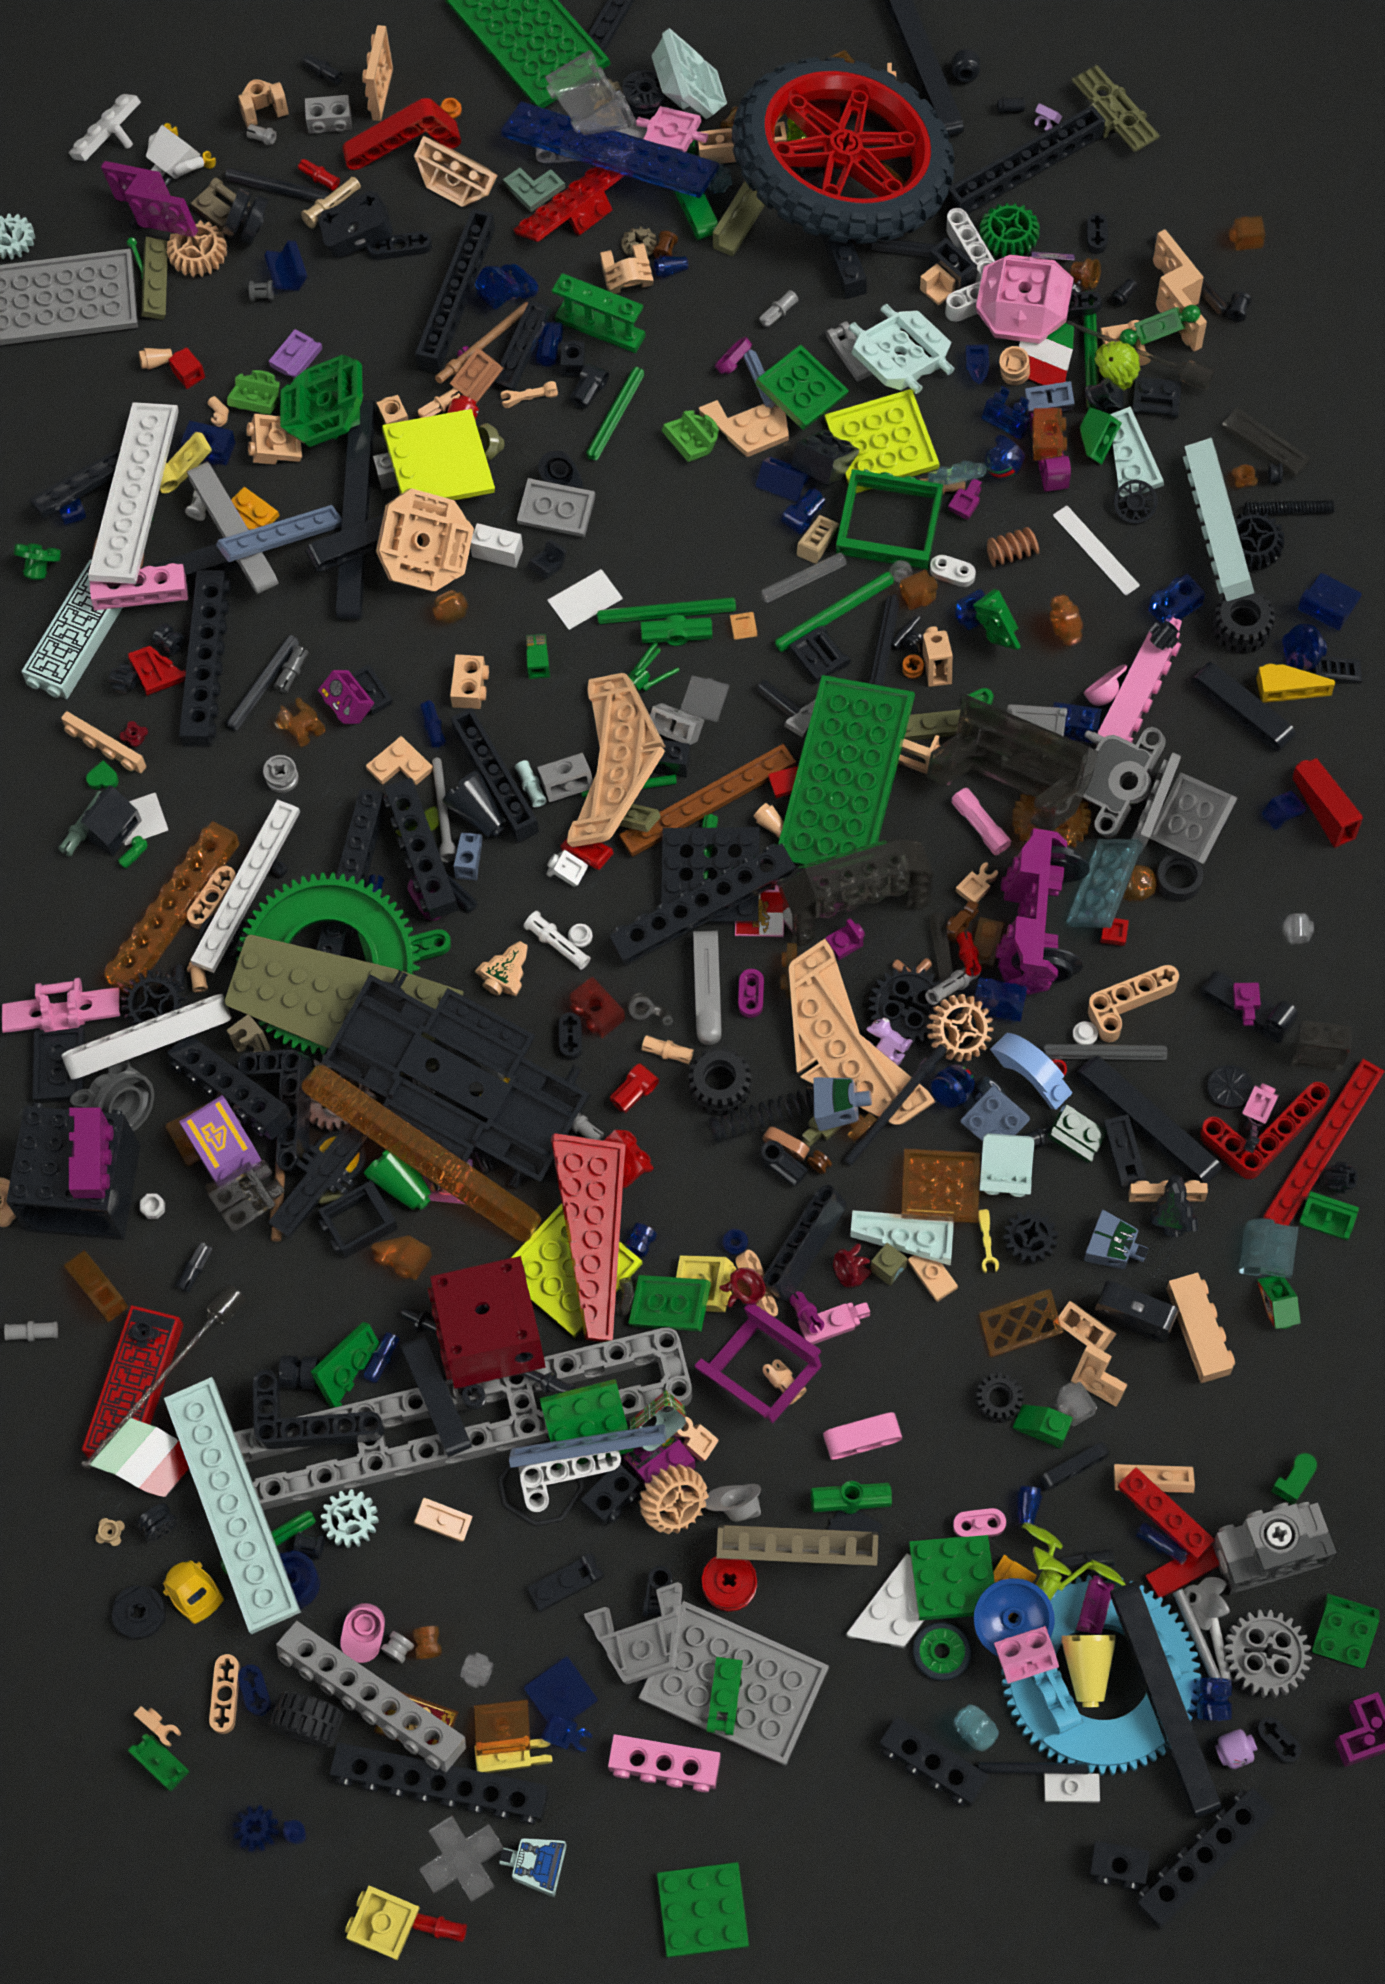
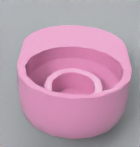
M1124 664L1114 668L1088 687L1084 692L1088 701L1095 706L1106 705L1113 701L1119 692L1117 677L1127 669V666Z
M369 1603L355 1605L348 1612L341 1636V1649L344 1654L356 1662H368L374 1659L380 1650L385 1628V1618L377 1606Z

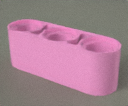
M886 1413L829 1429L823 1433L827 1450L832 1460L873 1450L902 1440L895 1413Z

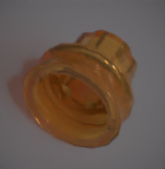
M1087 258L1084 262L1075 261L1071 267L1073 281L1080 279L1082 286L1085 288L1089 286L1095 288L1101 274L1100 261L1098 259L1092 261L1091 258Z

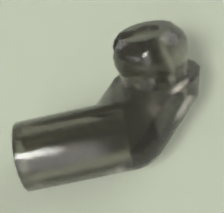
M630 1277L619 1280L622 1299L615 1302L616 1315L623 1314L625 1316L630 1313L635 1292Z

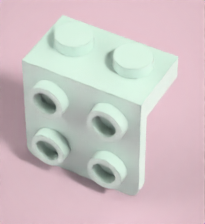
M985 1134L983 1139L980 1191H985V1193L991 1195L1005 1192L1016 1197L1031 1194L1034 1139L1029 1136Z

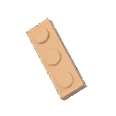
M1168 1180L1162 1181L1160 1184H1150L1148 1181H1137L1131 1184L1128 1192L1129 1202H1157V1199L1164 1195V1188ZM1197 1180L1184 1183L1187 1189L1186 1199L1189 1202H1205L1208 1194L1207 1183H1200Z
M1114 1464L1115 1490H1119L1117 1488L1118 1484L1137 1467L1163 1492L1194 1493L1193 1467Z

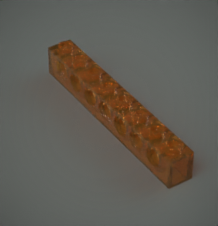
M214 821L201 831L198 842L195 846L189 848L186 859L175 868L169 883L162 886L159 897L148 906L145 917L134 926L128 941H124L121 944L116 958L107 964L104 976L108 984L115 988L119 987V990L130 995V993L124 990V987L133 989L134 986L129 980L135 979L137 982H140L137 976L138 973H142L146 979L147 970L153 969L188 919L187 912L215 871L226 865L240 845L236 833ZM210 848H216L213 852H206ZM196 867H202L199 871H193ZM182 886H189L186 890H179ZM169 905H176L173 909L166 910ZM162 924L160 928L152 929L154 925ZM149 943L147 947L139 948L141 944ZM128 963H135L132 967L125 968Z

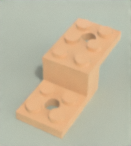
M1164 229L1157 234L1153 257L1156 268L1161 269L1165 274L1160 278L1156 306L1161 313L1178 307L1180 313H1182L1187 305L1199 304L1204 277ZM1202 315L1194 323L1184 321L1185 329L1178 331L1183 342L1187 346L1189 345L1194 352L1202 348L1207 321Z

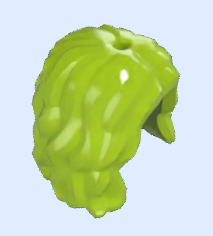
M1110 341L1100 346L1096 351L1095 362L1102 376L1109 378L1122 390L1130 388L1140 371L1139 355L1136 350L1128 343Z

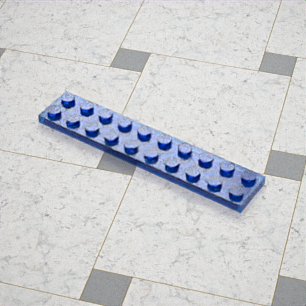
M525 102L519 103L501 129L502 137L697 198H701L719 170V162Z

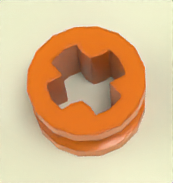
M918 655L907 656L903 660V674L910 679L920 677L924 670V662ZM914 663V666H917V669L912 670V667L909 668V664Z

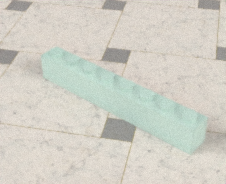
M1212 438L1185 446L1187 456H1183L1186 470L1191 469V473L1187 475L1191 487L1195 486L1196 488L1195 491H1192L1195 504H1200L1201 508L1197 509L1200 522L1205 521V525L1201 526L1205 540H1210L1206 547L1209 557H1214L1215 561L1211 562L1214 575H1219L1220 578L1216 580L1219 594L1224 593L1227 601L1253 594L1254 589Z

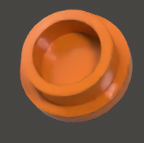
M446 98L440 106L453 119L457 118L462 112L461 104L455 98Z

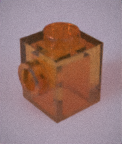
M1262 216L1235 219L1233 228H1230V240L1235 243L1236 251L1263 248L1265 230Z
M926 570L901 580L900 593L910 610L919 606H927L936 599L937 582L933 576H929Z

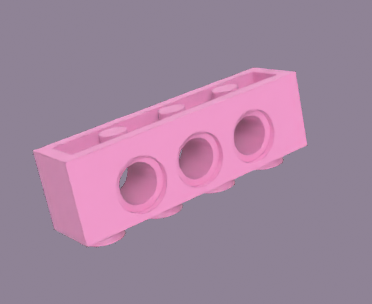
M171 563L160 567L146 566L139 569L136 584L90 581L91 601L94 610L188 600L183 564ZM160 581H166L163 584H158ZM119 586L117 589H111L112 587Z
M614 1734L608 1768L609 1771L614 1772L613 1776L628 1779L629 1775L639 1776L640 1781L647 1783H656L657 1779L667 1781L666 1785L682 1788V1785L685 1784L693 1786L695 1791L709 1792V1789H716L721 1754L719 1752ZM633 1755H643L645 1762L641 1766H633L630 1763ZM669 1759L672 1762L670 1769L667 1771L659 1770L657 1768L659 1760ZM688 1763H694L698 1766V1771L695 1775H686L683 1772L684 1766Z

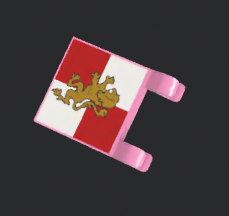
M785 881L776 885L775 890H766L759 894V923H735V936L784 937Z

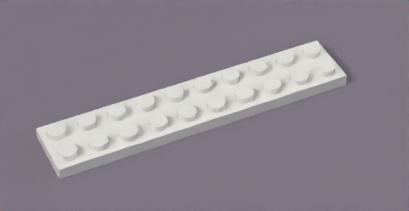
M132 403L88 573L90 581L136 584L179 412L177 405Z

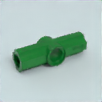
M672 615L664 621L641 622L642 643L667 642L673 646H680L687 643L688 640L712 639L711 618L686 619L681 615Z
M848 1481L843 1486L811 1488L810 1491L813 1512L842 1510L847 1514H853L859 1511V1509L891 1507L892 1492L889 1483L861 1485L856 1481ZM847 1495H852V1496H854L856 1499L851 1500V1499H848L846 1496H847Z

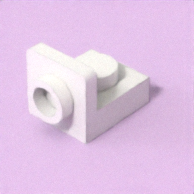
M563 850L557 855L553 854L547 864L550 868L546 875L551 877L555 874L575 887L579 884L588 865L566 850Z

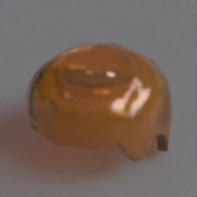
M1144 865L1128 867L1120 875L1117 883L1119 893L1128 901L1133 899L1144 901L1155 893L1158 885L1153 870Z

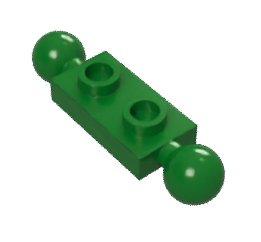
M1190 304L1183 309L1182 313H1180L1178 307L1134 323L1136 330H1123L1119 340L1122 343H1128L1130 346L1136 344L1137 339H1140L1141 345L1183 330L1185 329L1184 321L1194 323L1200 318V309L1196 305Z

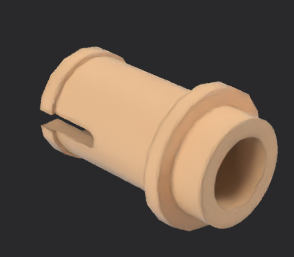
M190 961L187 971L190 972L192 991L197 993L204 992L208 989L205 969L192 965Z

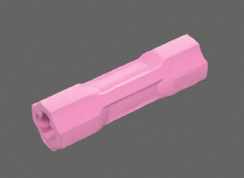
M963 788L952 797L951 803L962 816L966 817L994 855H999L1011 845L1009 837L994 823L968 788Z

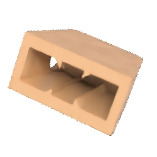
M929 627L923 634V659L928 687L952 684L953 655L947 632L939 631L937 627ZM935 660H942L940 665L936 666Z

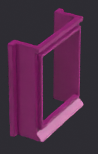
M747 1304L744 1309L748 1320L710 1364L701 1358L695 1364V1368L761 1416L766 1417L773 1424L821 1368L822 1364L818 1357L821 1350L759 1306ZM757 1329H760L808 1363L771 1408L721 1373Z

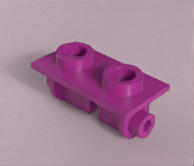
M1093 1576L1092 1579H1089L1076 1627L1077 1631L1102 1635L1111 1601L1110 1591L1114 1589V1583L1103 1582V1578L1099 1576Z

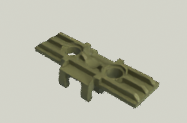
M1098 65L1072 79V82L1092 103L1090 106L1093 105L1105 119L1104 138H1107L1109 131L1113 129L1135 152L1160 137L1145 120L1147 114L1144 111H1140L1126 95V90L1123 87L1119 88L1117 84L1114 85ZM1105 90L1107 96H1099L1097 91Z

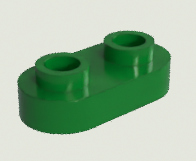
M436 929L414 935L413 937H416L417 940L411 944L412 946H418L420 949L419 952L412 955L419 956V961L447 953L451 948V939L446 931ZM437 942L443 943L440 947L435 946Z

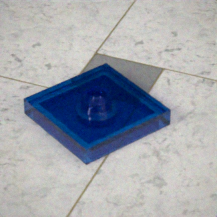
M568 1656L524 1687L554 1732L598 1702L597 1697Z

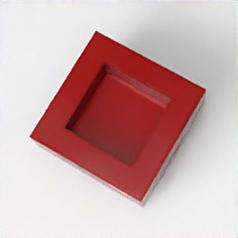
M1104 917L1100 943L1125 946L1129 920Z

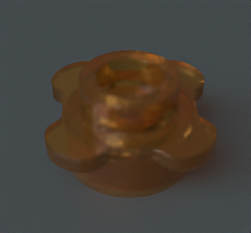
M1245 464L1232 470V475L1236 479V487L1243 488L1246 485L1255 486L1258 479L1255 477L1253 466Z

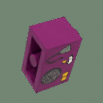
M333 670L318 689L325 703L331 706L337 714V718L344 724H359L375 704L348 670Z

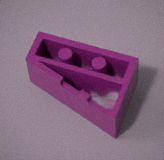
M100 1107L69 1108V1116H72L74 1119V1132H69V1141H73L72 1157H69V1191L74 1198H105V1189L110 1187L107 1165H111L112 1161L111 1150H108L109 1141L113 1140V1126L109 1125Z

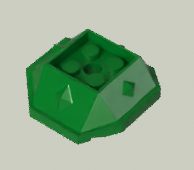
M340 355L305 369L290 385L287 384L281 390L280 427L305 445L311 447L329 439L336 440L338 436L347 433L350 428L360 425V405L364 396L362 393V364L354 358Z

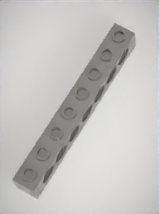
M298 1621L292 1625L276 1644L278 1658L284 1665L288 1667L292 1665L298 1669L304 1679L307 1681L313 1680L318 1683L322 1691L327 1695H335L341 1699V1703L347 1709H355L361 1713L362 1718L371 1725L376 1724L381 1727L385 1735L390 1739L395 1740L397 1738L404 1743V1747L414 1755L418 1753L424 1757L427 1764L436 1770L440 1768L446 1773L466 1749L465 1737ZM305 1652L312 1653L309 1657L301 1656ZM327 1666L333 1668L328 1672L322 1671V1669ZM346 1681L354 1682L350 1686L342 1685ZM368 1695H372L375 1697L373 1700L370 1701L363 1700V1698ZM387 1710L396 1711L393 1715L384 1714ZM411 1724L417 1726L414 1730L405 1729L406 1726ZM436 1739L439 1741L435 1745H429L426 1743L428 1740Z

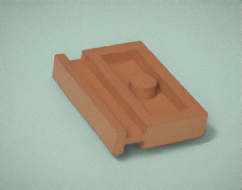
M477 347L450 384L466 397L476 401L477 404L504 368Z

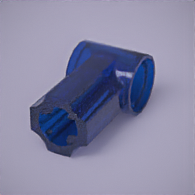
M546 322L538 339L536 360L543 366L556 364L558 346L562 342V323Z
M809 489L795 506L790 505L781 517V522L798 534H803L809 527L813 516L825 504L826 499L818 490Z

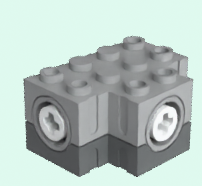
M1303 1502L1290 1506L1288 1503H1282L1272 1508L1273 1511L1264 1514L1262 1510L1248 1514V1518L1245 1519L1242 1526L1234 1527V1524L1219 1529V1533L1216 1534L1212 1546L1219 1562V1569L1223 1580L1227 1583L1226 1589L1229 1595L1325 1567L1331 1563L1337 1552L1328 1533L1329 1531L1318 1503L1310 1505L1309 1502Z

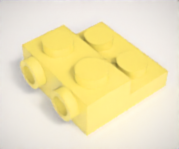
M680 1256L676 1278L707 1279L711 1282L706 1311L725 1312L732 1292H723L719 1286L730 1281V1274L736 1270V1267L726 1257Z
M368 1886L367 1891L363 1890L358 1898L356 1906L359 1909L355 1918L351 1916L347 1923L345 1932L348 1935L346 1938L353 1943L398 1961L420 1907Z

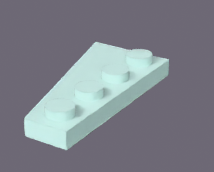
M1131 407L1110 414L1122 422L1113 440L1118 486L1120 487L1130 480L1145 481L1154 489L1164 486L1162 476ZM1131 484L1132 493L1138 492L1139 484ZM1146 487L1141 492V494L1149 492L1150 490ZM1122 489L1119 493L1126 499L1130 495L1125 489Z
M853 1210L850 1237L881 1246L889 1243L898 1251L951 1266L954 1219Z

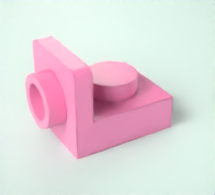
M1264 1083L1260 1087L1255 1085L1242 1114L1266 1124L1279 1096L1274 1093L1276 1089Z

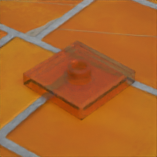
M528 1700L474 1706L477 1756L531 1750Z

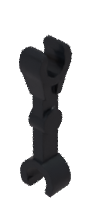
M1248 1117L1244 1128L1249 1133L1243 1149L1253 1154L1256 1144L1260 1142V1138L1257 1135L1263 1123L1259 1122L1256 1124L1251 1120V1117Z

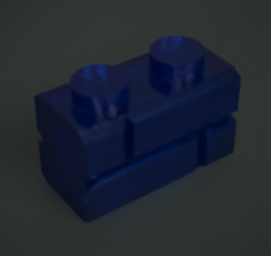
M979 977L974 1003L981 1001V1009L989 1010L986 1014L988 1016L1021 1022L1028 987Z

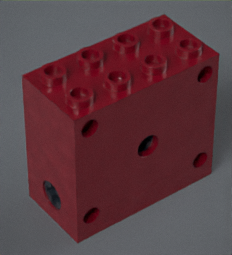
M521 1256L430 1276L432 1287L427 1289L441 1348L440 1352L447 1380H453L455 1389L546 1368Z

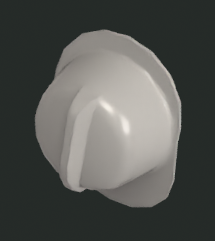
M755 1483L716 1488L707 1493L709 1497L705 1499L706 1507L704 1508L712 1511H723L735 1522L759 1517L761 1509L758 1495L761 1488Z

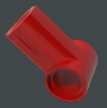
M639 1063L629 1072L626 1081L609 1097L610 1101L619 1111L626 1113L643 1095H649L656 1088L659 1078Z

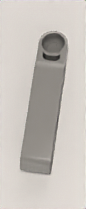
M718 930L693 931L697 1038L705 1045H712L717 1043L722 1035Z

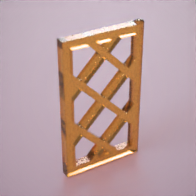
M1051 1289L979 1313L990 1357L1063 1333ZM1047 1297L1048 1305L1044 1312L1033 1306L1036 1300ZM1021 1305L1026 1306L1020 1320L1009 1315L1011 1309ZM1031 1309L1042 1315L1036 1328L1024 1323ZM1001 1314L1002 1316L996 1328L990 1327L987 1317ZM1006 1318L1017 1323L1011 1337L1000 1332ZM1047 1318L1053 1320L1054 1330L1046 1333L1040 1332ZM1022 1326L1033 1332L1031 1338L1020 1342L1015 1340ZM998 1335L1009 1340L1005 1347L995 1349L994 1341Z

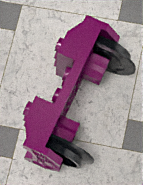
M1033 828L1030 839L1019 855L1014 857L1012 867H1008L1006 877L1002 878L1001 891H1004V900L1020 903L1018 916H1016L1012 924L1008 925L1007 933L1002 935L1001 943L997 944L995 957L999 958L998 968L1006 982V991L1031 995L1048 991L1051 984L1068 981L1073 975L1078 974L1083 969V961L1080 957L1069 951L1058 949V935L1045 933L1048 895L1058 897L1059 892L1062 891V883L1081 880L1090 872L1089 863L1076 851L1067 848V841L1058 832Z

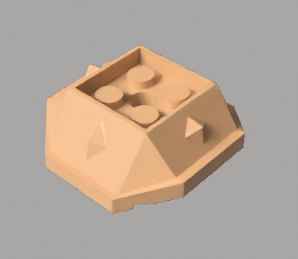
M412 488L407 489L385 505L376 553L390 581L431 592L437 591L465 574L474 528L466 520L454 500ZM418 535H420L423 539V544L421 546H419V544L417 543Z

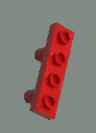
M1137 1467L1118 1484L1117 1488L1135 1504L1139 1511H1143L1174 1540L1176 1546L1183 1548L1195 1560L1215 1541L1211 1535Z

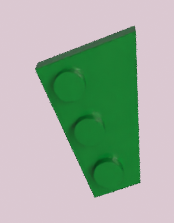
M362 1322L311 1371L331 1409L342 1406L340 1401L346 1391L350 1392L353 1388V1379L359 1370L365 1368L379 1345V1341L368 1323Z

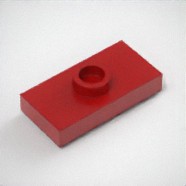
M567 838L560 846L562 851L566 850L597 870H600L613 855L612 848L601 842L571 847L567 843Z

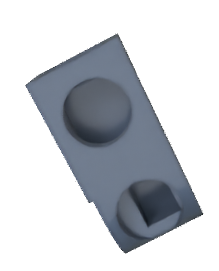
M461 833L454 862L456 879L477 881L482 834Z

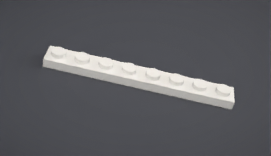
M280 800L276 801L190 960L192 965L212 973L215 972L300 813L298 807Z

